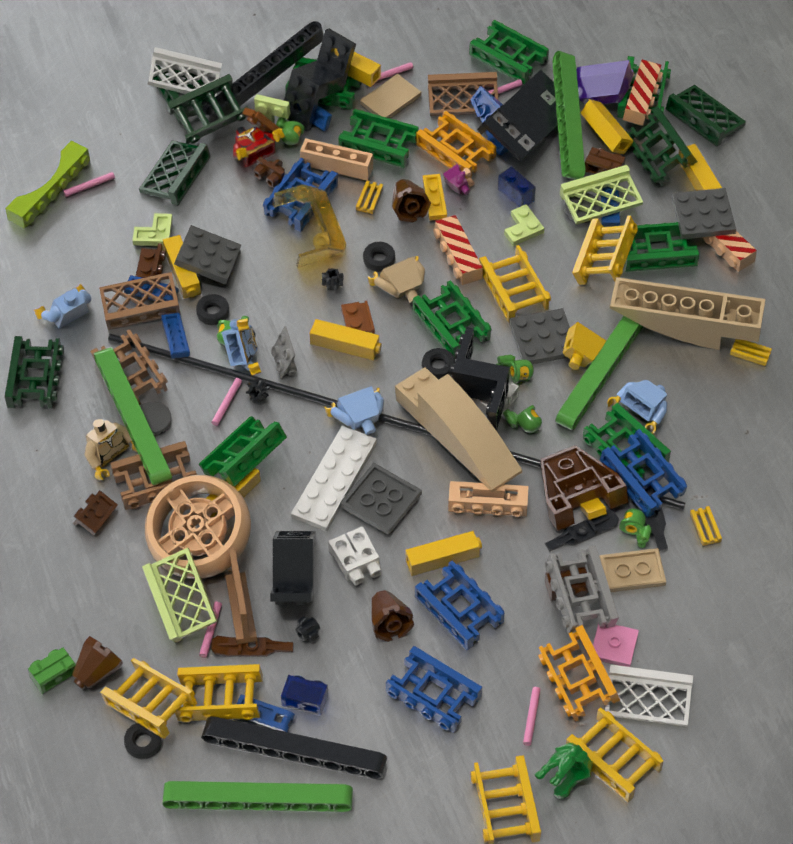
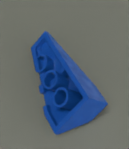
M482 86L478 88L470 99L482 123L503 105ZM488 130L485 131L488 136L487 140L494 143L496 152L499 155L509 152Z

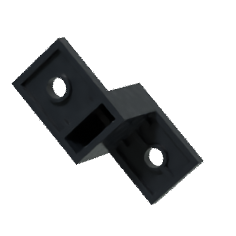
M330 28L325 30L317 60L295 68L291 72L284 101L290 103V116L287 120L301 123L305 131L311 130L319 99L344 90L356 43ZM335 48L337 49L339 56L335 54ZM297 104L300 105L301 111H299Z
M466 327L465 333L460 336L459 345L461 346L460 349H456L454 357L456 362L451 365L450 375H452L451 378L470 398L491 402L487 405L486 415L497 431L509 391L510 367L472 360L474 328Z
M316 531L275 532L273 537V587L270 593V602H275V605H286L287 602H295L296 605H307L308 602L312 601L314 594V542Z

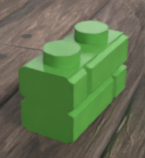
M64 647L59 650H52L41 661H34L27 669L30 678L43 694L70 678L76 664Z

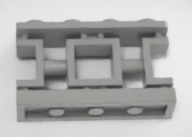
M596 545L589 546L587 550H579L577 554L578 560L563 562L561 553L556 555L554 553L549 554L547 561H545V569L550 574L551 589L556 593V605L559 610L561 609L562 624L567 629V632L573 633L576 630L575 628L583 625L582 621L596 618L600 627H604V625L607 628L615 626L619 617ZM587 565L589 573L579 574L578 568ZM570 570L571 576L564 577L562 580L560 571ZM586 582L590 596L575 598L571 584ZM598 600L601 609L591 611L589 604L596 603ZM581 606L583 612L576 613L573 616L571 607Z

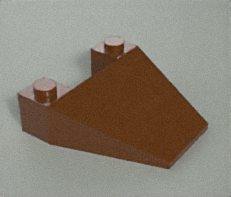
M571 446L540 459L548 516L557 531L575 524L573 509L579 507L581 503L603 497L610 509L628 503L627 487L618 473L578 446Z

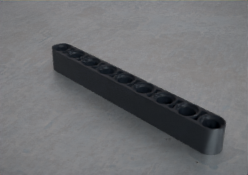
M318 21L307 24L232 83L230 90L239 106H242L322 42L324 34L322 25ZM224 92L215 97L225 116L234 112ZM209 101L202 110L209 123H212L219 118Z
M213 716L207 718L201 736L202 740L210 744L371 779H381L383 777L387 762V756L381 752Z

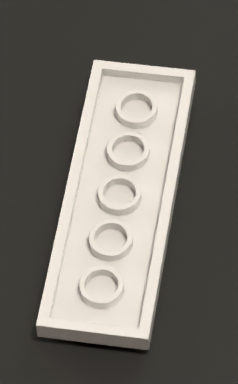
M341 426L294 507L291 518L327 532L340 509V502L351 490L377 444V439Z

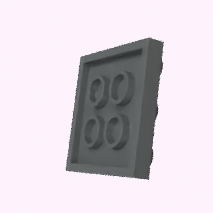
M726 188L672 193V201L682 239L736 234V226Z
M191 225L174 265L226 285L241 244Z
M563 308L510 318L509 323L521 360H529L533 365L568 358L563 354V349L570 326Z
M373 463L340 502V507L389 535L422 495V490Z

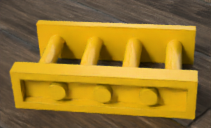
M627 216L623 226L604 227L598 218L591 220L572 271L579 285H586L588 277L595 274L610 273L614 282L616 277L620 278L635 234L638 231L637 224L631 216ZM621 233L619 239L602 240L605 234ZM616 247L613 253L597 254L600 248ZM612 260L610 266L592 267L595 261Z
M519 245L516 246L515 256L495 263L489 262L486 256L479 258L483 267L482 277L508 323L510 318L515 317L517 310L541 302L545 310L549 309L550 293L545 291L528 261L526 252L522 251ZM515 263H519L521 270L503 276L496 275L495 270ZM526 276L529 283L508 290L502 286V283ZM531 289L537 295L517 303L510 300L511 296Z
M132 658L131 662L135 671L117 690H111L105 686L100 693L106 705L165 739L170 734L166 726L167 721L186 701L193 706L198 704L194 697L195 693L190 687H184L154 670L145 661L140 662ZM141 676L148 679L132 698L126 699L123 697ZM156 684L163 688L146 707L137 705ZM170 693L178 697L161 716L152 714Z
M260 664L178 668L177 675L182 686H188L193 690L194 685H205L203 706H191V704L185 701L183 707H180L175 712L178 721L207 720L210 716L245 720L260 718L258 706L253 704L254 683L263 682ZM235 683H246L244 704L232 705ZM225 684L224 705H212L213 685Z
M600 707L596 718L598 722L581 738L571 734L566 739V743L580 745L583 751L587 752L590 760L593 761L592 772L626 802H629L634 797V784L652 767L660 772L664 760H662L658 752L652 751L616 721L612 713ZM604 727L614 734L597 751H592L586 745ZM621 740L629 749L615 763L608 765L603 761L602 757ZM635 754H638L645 762L628 779H624L618 771Z
M524 755L516 756L515 765H512V767L480 772L478 762L474 763V770L470 771L472 784H476L485 826V829H482L484 842L494 844V838L525 833L530 835L532 843L539 842L541 829ZM507 776L518 778L519 784H516L514 787L484 791L482 780ZM512 795L522 796L523 803H520L519 806L488 810L487 799ZM518 814L526 816L527 822H525V825L492 830L490 819Z

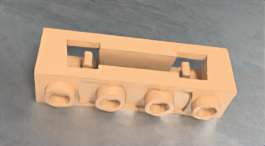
M450 481L449 512L493 514L496 516L512 515L514 517L527 516L528 486L504 484L491 492L483 483ZM460 488H470L473 491H461ZM505 491H516L518 494L505 493Z

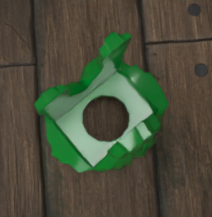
M566 743L556 747V752L549 758L547 764L534 774L540 780L552 768L558 766V771L549 781L551 785L557 786L554 789L553 795L558 799L568 797L571 789L577 783L591 777L593 761L590 760L587 752L583 751L580 745L574 743ZM565 774H566V778H565V779L563 780V782L559 785V783L561 782V780L564 778V776H565Z

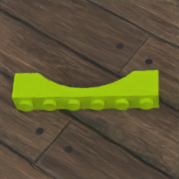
M71 140L60 151V163L52 178L37 190L17 196L5 208L7 219L24 229L31 224L37 215L43 212L46 206L56 198L59 192L65 189L68 183L78 175L81 169L88 165L90 161L88 148Z

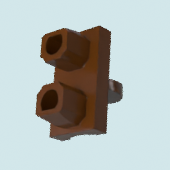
M259 157L257 159V166L253 170L254 177L262 179L266 176V183L272 188L282 182L285 175V169L282 167L283 162L279 159H276L274 162L271 160L268 162Z

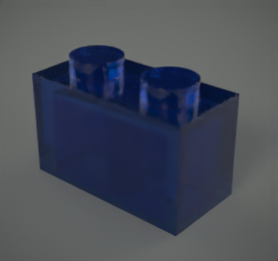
M512 166L498 175V190L518 207L525 204L528 206L535 201L536 186Z
M288 675L281 694V705L321 716L328 698V685L318 680H307L299 675Z

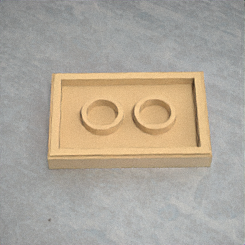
M396 74L362 98L360 105L372 114L391 118L421 97V91L399 74Z
M658 548L599 556L610 592L666 586V578Z

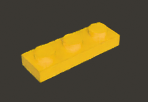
M440 174L422 175L424 191L431 202L428 210L429 221L447 218Z

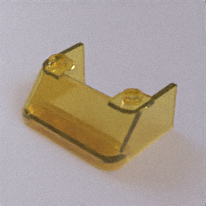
M299 185L274 193L273 207L294 201L301 203L310 202L321 233L316 234L313 238L315 249L298 254L297 268L344 253L346 241L328 195L323 189Z

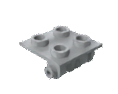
M284 326L282 332L278 335L275 345L271 349L280 379H283L285 374L294 376L297 371L294 362L295 352L287 327Z

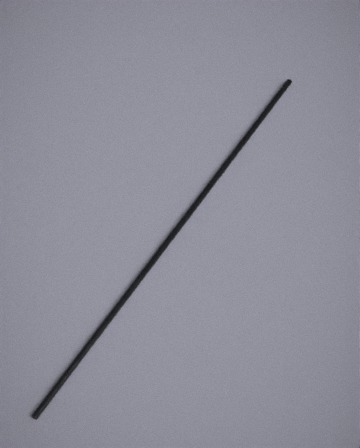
M109 334L108 341L123 344L120 336ZM130 342L131 347H132V348H135V346L133 345V343ZM144 343L140 344L141 347L145 346L149 353L171 359L170 351ZM189 356L172 359L247 382H253L255 378H258L259 381L266 380V385L271 389L328 406H332L331 403L334 402L337 407L338 400ZM383 413L379 415V421L433 436L420 424ZM510 451L516 461L541 468V461L539 459ZM665 496L659 498L662 504L684 510L685 502Z

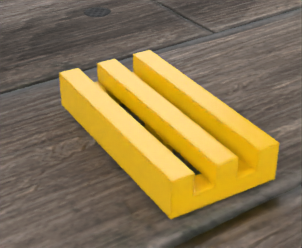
M366 180L356 204V211L373 214L383 191V184L377 185L376 182L370 184V181ZM368 189H370V191H369V193H368V196H367V198H366V201H365V203H364V206L361 207L362 204H363V201H364V199H365V196H366V194H367V192H368ZM374 190H377L370 209H367Z
M735 339L730 355L766 366L772 348L747 340Z
M706 506L705 509L698 508V511L690 510V515L702 546L721 542L722 537L710 507ZM705 514H706V516H707V518H708V521H709V523H710V526H711V528H712V531H713V533H714L715 538H714L713 535H712V532H711L710 527H709V525H708V522H707V520H706ZM697 516H700L709 540H706Z

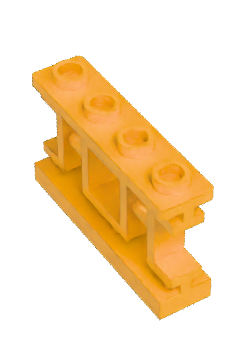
M447 111L443 112L442 117H438L439 127L433 132L427 128L416 132V145L449 169L458 164L461 172L468 168L471 173L477 172V164L475 162L483 157L487 161L496 158V146L493 142L482 137L480 133L475 132L466 123L461 122ZM449 129L452 130L450 134L446 133ZM439 137L443 138L440 142L436 140ZM456 139L465 144L459 150L450 145ZM474 147L478 149L476 152L472 151ZM465 155L468 156V158L466 159V161H465L464 159H462V157L465 156ZM472 174L469 177L465 176L466 180L472 178Z
M583 625L575 628V633H568L572 640L571 643L555 651L551 644L548 643L544 648L543 646L539 647L541 654L538 655L542 665H547L549 671L546 673L551 683L556 682L558 686L555 688L559 699L564 698L566 705L563 707L568 717L573 716L575 722L579 720L578 717L586 716L582 706L598 698H601L604 706L608 705L610 701L613 704L620 701L618 693ZM578 640H581L590 660L587 661L584 654L573 658L571 653L580 649ZM551 654L554 661L564 656L566 662L557 666L561 674H556L547 655ZM584 664L589 676L571 685L565 672ZM596 673L599 675L607 691L605 695L601 688L591 692L588 687L597 682L594 676ZM567 687L571 695L580 690L583 694L582 697L574 700L578 707L575 710L564 690Z

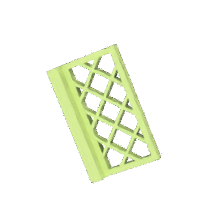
M628 165L561 184L560 197L562 200H565L576 225L643 205L642 198L629 174L630 169ZM627 181L629 184L628 189L618 186L619 183ZM604 187L613 188V191L611 194H609L607 192L602 191V189ZM616 190L625 193L623 199L614 196ZM592 191L597 193V195L593 199L585 196L586 193ZM599 195L609 198L607 203L598 201ZM627 195H631L637 201L630 202L625 199ZM575 196L580 198V200L576 204L571 202L569 198ZM612 199L620 202V205L613 207L609 203ZM585 200L592 203L590 208L581 206L582 201ZM595 204L603 207V210L600 212L592 209ZM577 210L587 212L586 216L578 218Z
M189 548L153 564L148 563L142 566L171 641L177 643L183 640V637L218 622ZM186 555L188 558L186 567L177 566L179 558ZM164 564L171 566L167 577L160 574L158 567ZM175 568L184 571L180 582L171 579ZM187 573L195 576L192 587L184 584ZM169 581L178 584L174 595L167 592L166 588ZM182 586L191 589L187 600L178 597ZM195 591L200 592L202 595L199 605L190 602ZM176 599L186 602L181 613L176 612L173 608ZM189 604L198 607L194 619L185 615ZM202 609L208 611L210 620L205 622L198 621ZM183 618L192 620L190 628L182 631L180 626Z

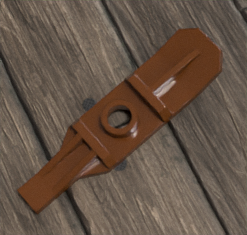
M217 635L212 639L211 650L216 655L267 657L275 652H293V642L273 641L267 637H257V641L237 644L236 637ZM251 643L256 644V646L253 648L249 647L248 645Z

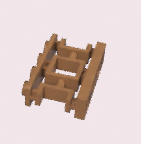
M129 329L126 331V336L124 334L120 336L123 344L113 350L117 358H119L122 369L134 362H137L141 370L127 377L130 386L136 384L137 387L132 390L139 405H141L138 398L140 395L154 388L157 394L161 393L160 390L162 389L165 392L168 390L166 386L168 381L163 373H158L159 367L155 360L150 361L148 358L150 353L147 348L140 346L142 342L136 333L133 335ZM130 342L133 343L141 355L140 357H138L135 351L127 356L125 355L126 352L132 350ZM96 347L95 349H93V350L90 351L91 354H92V356H93V358H94L93 353L99 351V350L97 349V347ZM147 368L151 370L158 383L153 378L145 382L142 381V379L149 376Z
M185 441L160 448L167 464L177 462V467L170 468L172 476L180 473L182 478L197 475L196 470L186 473L183 463L190 462V454ZM139 455L110 463L115 482L126 481L129 489L120 492L125 510L135 509L141 505L152 503L157 494L173 482L170 479L154 486L152 483L148 484L145 476L147 472ZM139 472L140 478L130 480L129 475ZM144 485L145 490L135 493L134 487Z

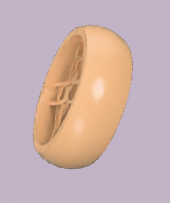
M208 475L186 476L167 485L152 501L145 520V539L148 549L156 562L186 548L190 549L192 556L208 555L206 558L194 560L201 579L218 575L230 568L229 550L235 549L238 560L247 546L251 532L250 512L242 495L226 481ZM198 494H213L218 496L213 501L206 498L188 499V497ZM174 509L169 519V533L161 538L163 523L169 512ZM186 510H191L189 514L183 515ZM218 512V514L215 517L210 518L212 513ZM235 515L232 534L223 546L222 542L227 533V520ZM181 536H185L182 541H178ZM212 538L211 543L205 544L206 540ZM179 559L177 566L185 568L188 560ZM164 564L161 566L168 572L170 571V565ZM175 568L173 574L182 577L184 571ZM187 573L186 578L195 579V576L191 573Z

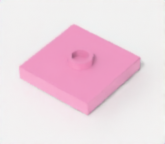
M598 623L593 646L601 662L630 667L639 630L619 625L608 628L606 625L600 627Z

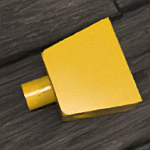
M576 322L567 331L563 354L571 359L569 367L574 370H578L580 366L586 367L595 359L607 340L581 323Z

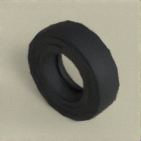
M381 241L373 242L365 248L363 262L370 270L382 272L383 269L394 265L395 250L388 243ZM381 252L386 255V258L382 261H377L373 259V254Z
M209 294L203 296L198 301L196 313L199 320L204 324L217 325L220 320L227 319L229 304L221 295ZM216 305L220 310L215 314H209L206 312V308Z
M443 348L431 349L422 358V369L424 367L428 369L438 380L447 374L451 376L450 368L452 363L455 364L454 356L450 351ZM441 359L446 365L438 369L434 368L431 363L433 360Z
M138 723L131 725L124 736V745L127 752L138 759H148L154 756L162 744L160 736ZM140 734H147L151 738L150 743L145 747H140L135 743L136 737Z

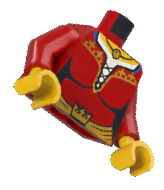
M239 127L236 130L237 136L233 145V157L238 160L242 159L246 167L257 163L259 157L265 159L275 154V141L279 142L280 138L285 137L283 130L276 129L273 133H269L257 127L249 130Z

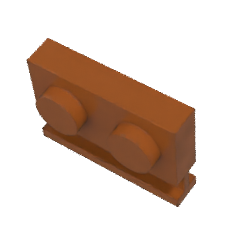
M245 108L242 113L247 117L246 120L249 123L259 126V129L262 131L273 133L276 129H281L259 111Z
M367 300L364 303L354 302L341 305L346 327L375 334Z

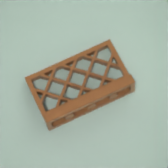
M497 72L428 75L430 116H442L444 111L453 115L476 114L474 108L467 106L473 95L466 91L468 88L478 90L480 86L483 88L494 87L491 95L499 101ZM451 89H458L460 92L454 96L449 91ZM432 90H441L442 93L437 97L432 93ZM462 94L469 98L465 103L458 99ZM445 95L452 99L447 104L441 100ZM438 102L444 107L441 110H433V106ZM454 102L461 105L459 109H453L450 106Z
M172 272L99 287L108 330L161 319V315L180 313ZM161 280H170L166 288L159 285ZM148 283L152 285L148 292L141 289L143 284ZM128 287L134 289L130 295L123 293V290ZM155 288L163 291L159 297L151 294ZM113 291L116 294L112 299H109L105 296L104 292ZM137 292L144 294L140 301L133 298ZM167 293L173 296L174 300L164 301L162 298ZM119 296L126 298L122 305L115 302ZM148 297L155 300L153 304H144ZM130 301L137 304L132 309H128L126 306ZM112 305L119 308L117 312L108 313V309Z
M230 549L232 574L225 575L236 641L237 644L257 641L246 575L245 572L239 573L235 549Z

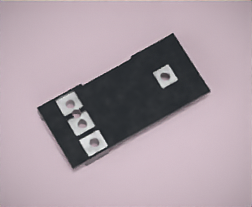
M539 70L516 94L489 116L477 131L482 135L488 130L521 162L558 125L554 82L542 70Z

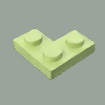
M256 94L254 98L255 111L261 112L273 123H275L274 116L289 118L290 103L288 101Z
M527 204L511 210V217L517 224L504 229V235L512 246L544 233L545 228Z
M154 213L152 227H134L133 245L158 246V243H162L163 246V239L170 238L172 214Z

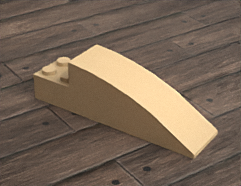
M616 277L610 309L660 334L694 345L720 350L722 337L759 342L766 299Z
M424 367L395 385L396 401L491 492L522 473L521 467L498 432L473 400L448 374L438 380Z

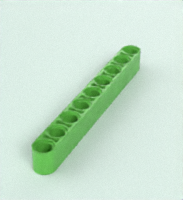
M556 51L552 63L561 171L563 177L577 180L585 175V161L576 61L574 55Z
M625 316L622 317L559 410L555 419L556 423L570 430L576 428L643 328L642 325Z
M109 347L93 353L99 371L152 485L154 486L172 479L166 460L113 348Z
M168 781L164 783L162 805L169 809L348 812L352 810L353 788L346 784Z

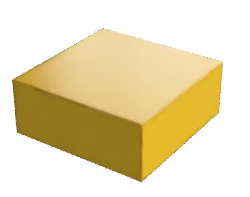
M599 498L580 504L581 511L588 520L607 514L606 507Z

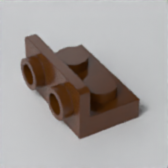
M158 243L157 249L141 248L136 271L137 277L146 278L163 273L162 261L166 259V251L163 250L162 243Z
M100 490L96 495L92 493L85 501L88 505L84 509L80 507L73 516L76 520L72 524L74 526L80 524L93 536L118 506L117 503Z

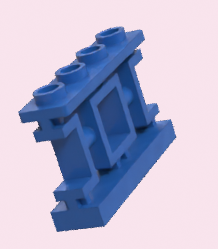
M300 158L297 163L293 164L290 172L284 175L282 182L274 188L270 197L264 200V215L269 216L270 214L271 217H274L277 212L289 216L288 224L291 226L294 224L295 230L302 232L338 186V173L334 171L329 173V171L325 170L320 176L311 172V163H305V160ZM301 176L302 178L306 179V181H303L298 178ZM312 183H316L320 186L317 188L316 186L312 185ZM296 188L307 192L303 199L292 195ZM282 198H283V201L287 202L286 205L283 204V203H280V201H281ZM296 206L301 210L298 212V210L294 209L293 207Z
M638 429L634 435L631 434L627 442L631 445L630 447L621 452L615 445L611 449L607 447L602 451L600 461L618 473L626 484L627 494L644 515L649 518L654 514L655 510L661 509L662 502L659 498L670 492L677 499L685 494L687 484L684 478L675 472L673 465L664 459L661 451L654 447L649 437ZM639 448L645 454L640 458L634 454ZM628 457L632 463L625 467L621 460ZM646 463L655 475L644 481L635 469ZM663 477L669 482V484L664 487H662L658 482L661 479H663ZM650 486L656 491L651 496L645 491Z
M450 561L448 567L442 568V575L445 578L433 586L426 580L424 584L420 582L415 586V598L466 650H469L473 647V642H477L480 639V633L477 629L487 622L494 628L498 624H503L505 612L500 605H496L491 600L490 595L486 591H482L478 587L477 582L473 578H469L465 574L464 569L459 564L456 565L453 561ZM455 579L460 586L453 590L449 585ZM443 591L446 596L440 602L435 595ZM460 595H463L471 605L459 613L450 603ZM482 606L487 612L479 617L475 612ZM469 617L473 622L466 629L461 622Z
M413 646L409 651V656L404 659V665L410 669L402 679L392 675L386 681V692L390 697L398 698L404 702L408 708L419 711L426 719H432L437 722L442 729L450 730L454 733L457 730V725H460L462 717L456 713L464 702L472 707L475 705V702L478 703L482 697V686L416 646ZM419 668L427 672L422 679L415 675ZM409 681L416 685L413 693L405 689ZM429 681L444 689L436 700L422 692ZM453 688L461 692L457 700L449 696ZM443 702L451 706L447 714L439 710Z

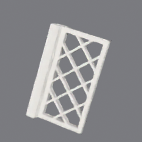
M155 47L151 58L148 85L187 94L193 91V89L187 87L191 83L197 89L202 87L196 82L200 79L203 80L205 85L210 83L206 77L215 80L219 79L222 63ZM156 65L163 66L164 68L159 70ZM172 69L180 70L181 72L176 74ZM168 71L172 76L166 78L163 73ZM189 73L196 74L198 76L193 78ZM158 75L162 79V81H156L152 79L153 77ZM185 75L188 80L183 82L179 77ZM175 79L179 85H172L170 81Z
M610 665L609 678L611 682H621L625 686V689L618 693L619 698L629 691L635 700L626 705L620 698L619 703L624 708L618 712L609 711L610 704L612 703L610 701L605 706V711H609L616 718L683 727L688 726L693 675ZM637 684L642 685L646 690L639 697L631 689ZM657 687L663 688L667 693L660 699L652 692ZM677 690L687 691L686 698L681 702L673 695ZM650 694L655 703L647 708L641 699ZM670 696L676 703V706L668 711L661 702ZM637 702L644 709L639 715L633 714L629 709ZM659 705L665 714L661 717H654L650 710ZM680 708L684 713V721L675 720L671 713Z

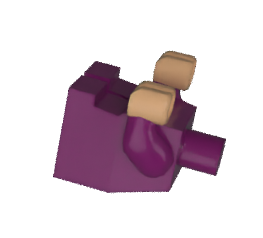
M458 164L443 173L445 183L458 194L462 192L465 195L469 194L471 191L469 187L474 185V181L471 178L467 180L465 176L469 177L472 174L471 171L465 168L461 172Z

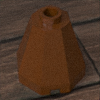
M401 179L396 182L393 188L392 208L399 220L413 223L417 221L419 216L421 218L426 216L431 202L424 189L410 180Z
M386 590L379 591L372 597V627L376 638L390 642L393 641L392 637L397 635L398 639L403 638L414 627L411 609L391 592Z
M89 636L83 644L72 674L75 678L73 682L81 689H84V687L90 689L116 672L123 662L109 648H105L102 646V643Z

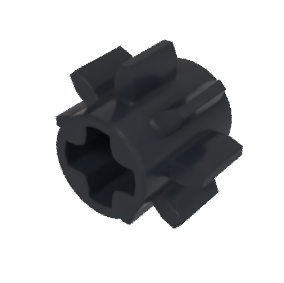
M328 268L326 273L322 272V286L326 285L327 290L337 291L339 286H343V273L339 274L338 269Z
M255 378L253 382L247 384L249 390L246 391V394H249L250 400L257 399L259 403L263 398L269 396L266 392L270 387L266 385V380L259 381L258 378Z
M303 616L297 621L298 625L295 631L302 641L310 640L312 642L319 637L317 633L320 630V625L315 618Z

